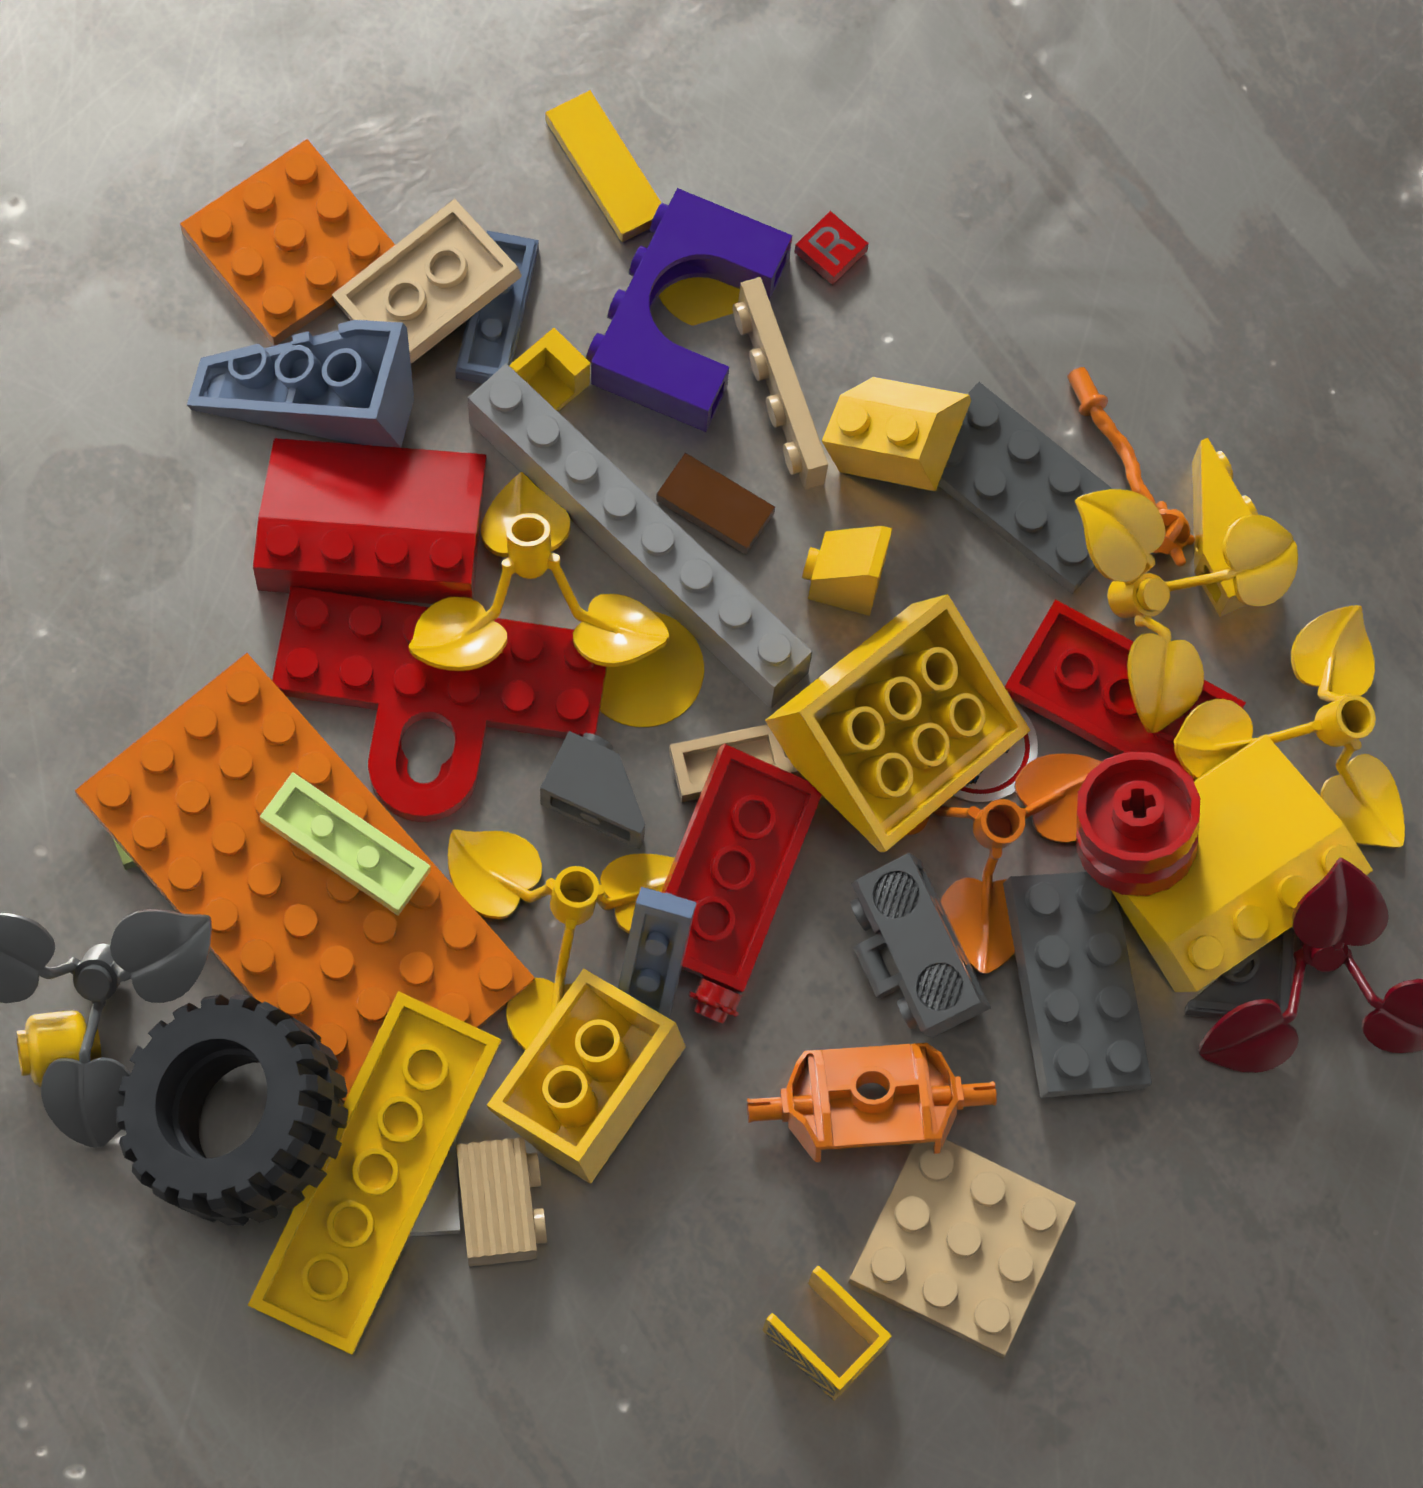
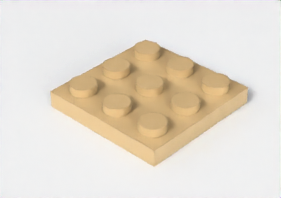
M947 1139L939 1154H934V1142L915 1143L848 1283L1003 1359L1076 1202Z

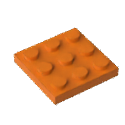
M308 139L180 223L182 234L273 346L278 345L335 306L336 303L332 294L395 245Z

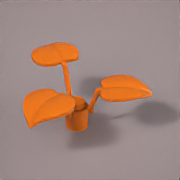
M1066 753L1044 755L1032 760L1020 771L1014 785L1016 795L1026 806L1025 808H1020L1013 801L998 799L989 803L982 810L975 806L970 808L940 806L933 812L937 816L973 820V833L976 840L983 847L989 849V857L983 870L982 881L970 877L957 880L949 886L940 900L971 966L977 972L988 974L1002 966L1015 953L1003 886L1007 879L992 882L997 862L1002 856V849L1021 836L1025 828V819L1032 816L1035 830L1045 839L1060 843L1076 841L1078 791L1087 774L1102 761L1088 756ZM930 815L907 835H915L922 831L927 825Z

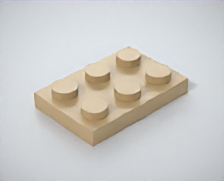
M453 199L334 292L332 297L336 305L351 321L368 320L404 323L408 332L410 362L412 364L520 279L522 275L518 266L460 203Z

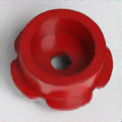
M701 978L695 993L691 991L688 993L690 998L697 1000L693 1011L724 1024L728 1014L734 1017L739 1015L736 1009L742 995Z

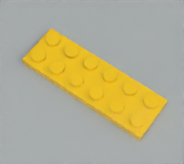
M397 992L343 1107L348 1109L347 1127L338 1128L336 1140L342 1143L337 1158L328 1157L321 1169L327 1175L317 1188L308 1185L302 1191L305 1199L294 1207L247 1306L351 1355L354 1354L502 1039L402 992Z

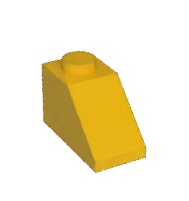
M874 526L825 531L820 550L810 547L804 566L802 578L811 581L808 599L870 616L884 568L892 528Z

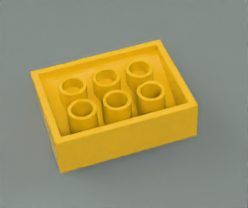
M948 594L908 606L765 720L792 765L879 852L889 850L1031 731Z
M1267 734L1260 736L1194 780L1201 798L1197 856L1187 875L1170 889L1148 896L1121 895L1112 891L1174 992L1199 991L1293 926L1292 915L1298 902L1327 875L1338 858L1341 857L1347 860L1365 875L1373 871L1345 824Z

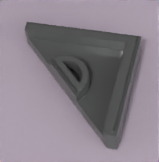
M1293 926L1226 971L1194 999L1190 1000L1185 1006V1015L1221 1019L1237 1006L1259 999L1273 1000L1279 1005L1283 1013L1288 1007L1292 987Z

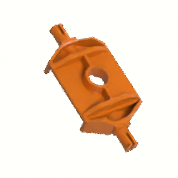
M928 1043L804 1051L799 1057L787 1087L780 1089V1097L747 1098L748 1123L770 1120L788 1122V1128L815 1162H821L822 1150L934 1142V1154H939L957 1116V1110H963V1107L996 1106L997 1094L994 1081L961 1084V1077L954 1076L942 1053ZM875 1083L883 1086L888 1093L880 1099L872 1100L861 1096L857 1089L864 1084Z

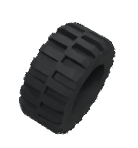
M221 994L204 997L201 1000V1008L189 1002L174 1010L172 1014L175 1019L167 1024L161 1020L148 1032L152 1039L144 1049L137 1046L129 1060L135 1063L130 1077L122 1076L118 1091L119 1094L125 1096L124 1106L116 1108V1127L126 1131V1135L120 1137L119 1144L124 1158L134 1162L132 1164V1173L141 1184L151 1188L155 1196L213 1223L218 1220L226 1225L244 1226L249 1221V1218L259 1223L276 1218L278 1215L277 1206L279 1205L291 1210L304 1201L305 1196L302 1191L308 1185L315 1188L319 1186L327 1175L326 1172L321 1170L328 1157L337 1158L342 1143L336 1140L338 1128L347 1127L348 1109L339 1104V1099L345 1098L348 1092L345 1077L335 1072L339 1062L333 1051L321 1043V1037L311 1028L268 1002L261 1003L251 996L235 994L229 1000ZM250 1063H260L267 1082V1100L258 1126L251 1136L235 1150L219 1157L206 1158L200 1144L198 1126L200 1112L208 1093L224 1075L233 1069Z

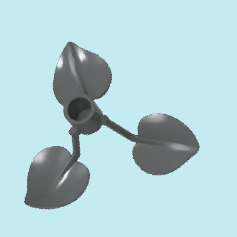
M163 909L140 910L129 914L117 925L111 939V945L97 944L91 947L81 961L72 957L65 964L46 967L55 952V942L50 933L42 925L30 918L0 913L1 1003L20 1002L29 998L38 987L39 976L45 979H53L68 973L73 974V984L76 991L83 998L92 1001L90 1016L79 1052V1061L69 1058L54 1060L47 1068L41 1085V1097L48 1116L58 1129L72 1140L93 1148L104 1147L122 1130L116 1127V1108L124 1106L125 1096L119 1094L118 1091L122 1076L130 1077L131 1073L123 1064L111 1058L101 1057L90 1061L92 1045L106 1000L115 993L121 981L129 979L132 980L136 993L142 999L151 1003L173 1001L188 992L201 974L209 954L212 935V921L209 915L184 914Z

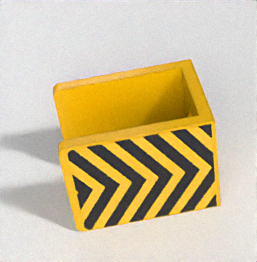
M817 1266L811 1273L808 1282L809 1286L871 1346L839 1378L773 1313L766 1318L762 1330L819 1388L835 1401L882 1353L892 1336L824 1269Z

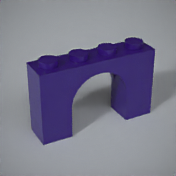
M677 188L669 205L661 203L657 208L650 227V232L655 234L648 248L640 245L629 268V275L633 276L626 291L618 289L615 293L607 314V318L612 321L605 335L596 333L589 346L586 359L591 364L592 385L707 432L727 390L729 366L683 348L666 338L653 321L650 312L652 305L667 287L680 280L694 277L715 279L740 289L741 282L761 277L770 300L790 259L793 235Z

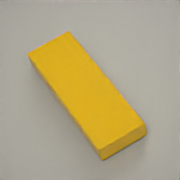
M591 90L545 112L546 123L620 241L624 242L650 229L653 217L661 201Z

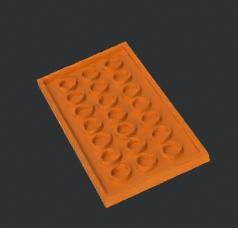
M248 653L244 654L75 789L79 800L178 913L202 914L211 917L212 935L210 950L244 990L261 1003L266 1001L311 1028L321 1037V1043L333 1051L339 1062L335 1072L345 1077L348 1092L345 1098L340 1099L343 1104L398 991L481 1029L506 1008L511 999L535 981V977ZM292 772L431 866L430 873L399 915H396L261 823L260 815Z

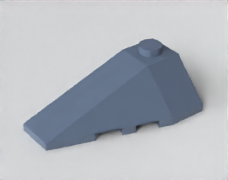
M352 320L338 324L339 330L312 336L307 331L292 335L293 341L267 348H263L260 344H255L202 357L187 406L194 411L350 444L401 448L414 403L407 327L401 322Z

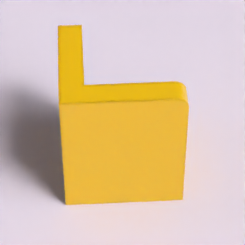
M552 328L509 365L558 412L590 385V362L555 328Z

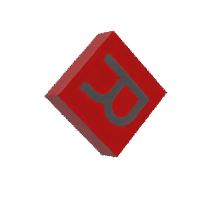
M829 211L795 244L794 253L833 285L867 252L869 243L833 212Z

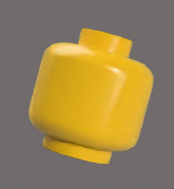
M71 1009L34 1014L27 1019L25 1030L16 1031L22 1076L30 1075L34 1084L41 1087L43 1076L54 1060L69 1058L79 1061V1052L86 1031L85 1019L79 1011ZM98 1027L91 1049L90 1061L102 1057Z

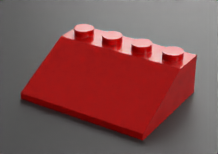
M274 438L258 516L253 571L258 591L289 593L292 586L387 601L434 604L449 597H467L474 600L487 454Z

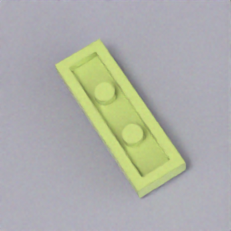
M293 772L260 815L261 823L396 915L401 913L431 871V866Z

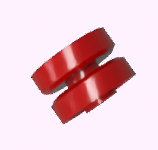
M1126 752L1105 759L1091 770L1078 791L1076 850L1084 870L1099 885L1121 895L1148 896L1168 890L1185 877L1197 856L1201 798L1192 777L1176 762L1150 752Z

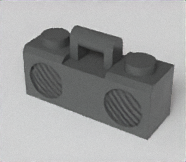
M907 853L851 883L858 898L850 901V904L859 924L865 931L872 928L874 933L877 934L857 944L854 947V951L876 998L885 997L899 989L902 990L904 997L897 1000V1005L911 1030L919 1027L921 1033L933 1038L991 1009L920 859L911 853ZM887 946L899 969V973L893 976L890 975L879 951Z

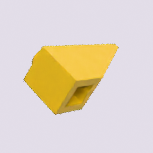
M1207 437L1200 441L1192 460L1193 536L1195 538L1194 573L1196 576L1230 569L1225 562L1222 551L1223 540L1229 527L1236 520L1244 516L1258 515L1251 499L1248 496H1241L1234 484L1233 470L1229 460L1223 452L1215 451ZM1233 579L1202 585L1219 617L1245 606L1236 597Z

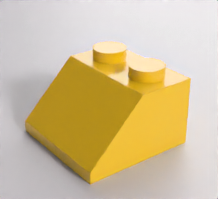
M872 377L840 395L822 438V443L841 473L936 491L970 406L971 398L968 394Z

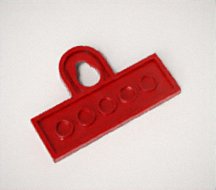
M291 586L272 681L286 697L377 710L368 758L370 782L376 797L382 805L400 818L414 822L437 821L454 814L466 804L477 784L487 727L565 739L569 731L582 737L584 733L596 735L607 667L596 665L580 655L573 643L574 629L497 618L494 621L504 627L507 632V644L499 656L490 663L476 669L450 671L427 665L416 659L409 651V644L413 639L416 624L429 607ZM422 719H435L443 722L452 730L455 737L454 750L450 758L441 764L440 772L433 781L419 783L414 781L408 774V759L402 750V738L405 731L413 723Z

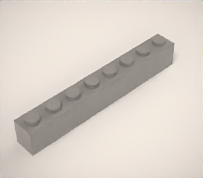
M507 363L468 397L469 424L520 472H523L539 489L564 508L570 519L770 709L809 673L813 651Z

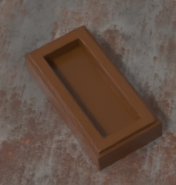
M687 453L682 456L656 494L657 502L747 555L775 513V506Z

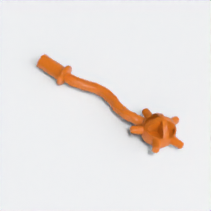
M1085 367L1074 369L1068 374L1067 378L1081 403L1079 413L1082 416H1092L1095 425L1109 439L1115 451L1122 459L1131 490L1151 500L1163 518L1165 538L1162 545L1153 553H1165L1172 557L1177 566L1185 565L1186 558L1182 549L1186 545H1192L1195 541L1194 536L1190 534L1191 530L1187 519L1181 511L1168 509L1164 501H1159L1156 504L1154 497L1142 480L1140 464L1137 461L1134 449L1103 410L1108 404L1107 396L1099 394Z

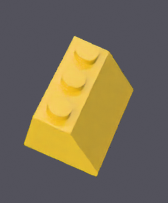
M583 968L486 1106L544 1156L591 1184L686 1048V1045L676 1022Z

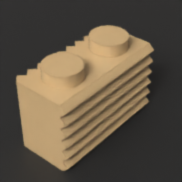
M523 1137L456 1145L469 1267L537 1259L536 1244L547 1243L544 1208L532 1209L530 1187L541 1186L538 1152L526 1153L525 1138Z

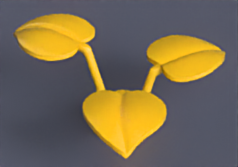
M520 472L498 493L487 509L481 524V538L485 547L494 555L508 557L502 561L503 571L491 608L486 612L478 601L467 597H449L434 603L418 620L413 639L409 644V651L416 659L427 665L450 671L472 670L490 663L499 656L507 644L506 630L494 620L499 617L502 611L512 574L516 572L522 578L534 579L543 575L547 569L552 571L575 619L581 621L574 629L573 643L580 655L588 661L605 667H618L634 663L663 648L669 641V632L663 621L641 602L625 595L614 593L600 594L592 599L588 611L583 610L579 606L560 566V556L552 553L569 537L571 530L570 517L564 508L539 489L523 472Z
M1122 489L1095 491L1075 499V503L1083 522L1085 541L1090 558L1097 570L1105 578L1113 581L1108 589V604L1112 612L1118 617L1135 618V625L1137 627H1147L1157 633L1141 634L1135 639L1128 655L1127 668L1130 690L1138 716L1148 733L1159 732L1186 713L1198 700L1203 688L1204 670L1195 647L1186 640L1171 641L1170 629L1151 617L1160 614L1169 602L1171 591L1233 579L1236 597L1242 604L1256 607L1274 603L1287 592L1295 578L1298 566L1297 544L1293 540V535L1272 518L1264 515L1244 516L1236 520L1229 527L1223 540V556L1230 569L1164 582L1158 575L1146 573L1155 565V560L1151 553L1162 545L1165 538V526L1158 508L1147 497L1133 491Z
M1352 605L1337 608L1309 622L1296 636L1291 650V663L1296 678L1307 686L1319 687L1318 698L1330 703L1318 710L1315 721L1267 736L1275 744L1306 734L1316 733L1317 737L1329 746H1344L1335 763L1339 775L1330 777L1325 781L1320 797L1345 824L1356 844L1398 848L1404 845L1405 824L1400 795L1392 774L1379 759L1370 754H1361L1349 761L1353 752L1362 747L1359 739L1368 736L1375 726L1376 717L1374 709L1369 701L1361 696L1368 691L1373 682L1375 660L1364 625L1362 606ZM1213 699L1198 705L1189 713L1174 739V751L1186 772L1194 779H1197L1257 738H1252L1253 724L1248 713L1242 707L1230 700Z
M452 830L449 837L447 854L449 875L453 886L479 915L492 919H504L514 913L520 898L528 903H532L547 895H551L550 908L552 914L557 920L565 924L555 982L553 983L544 978H535L533 983L507 1004L506 1021L513 1039L524 1051L572 985H565V978L576 925L583 924L591 918L597 902L603 910L614 909L615 920L618 926L629 934L635 904L641 887L661 892L675 859L674 857L640 853L616 858L602 871L600 885L595 874L589 869L581 866H571L562 870L556 877V880L549 878L544 886L530 891L539 883L542 873V863L538 851L530 842L516 834L504 831L472 832Z

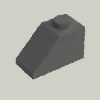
M569 731L540 787V804L640 850L644 842L645 822L619 753L612 751L613 746L597 735L584 733L582 737Z

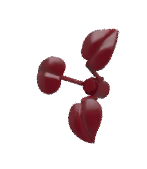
M1340 857L1327 875L1302 897L1292 915V925L1295 934L1300 939L1302 948L1293 954L1296 965L1287 1009L1282 1013L1279 1005L1270 999L1253 1000L1237 1006L1224 1015L1203 1037L1198 1047V1052L1203 1059L1245 1073L1265 1072L1278 1067L1288 1060L1299 1043L1297 1031L1289 1023L1293 1022L1298 1014L1304 974L1308 964L1322 972L1334 971L1341 967L1342 964H1345L1367 1002L1376 1008L1361 1023L1363 1034L1375 1047L1387 1052L1400 1054L1423 1050V979H1413L1398 983L1388 990L1384 999H1381L1372 990L1353 959L1351 950L1348 948V945L1364 946L1374 942L1384 932L1388 924L1389 915L1385 900L1368 876L1356 866Z

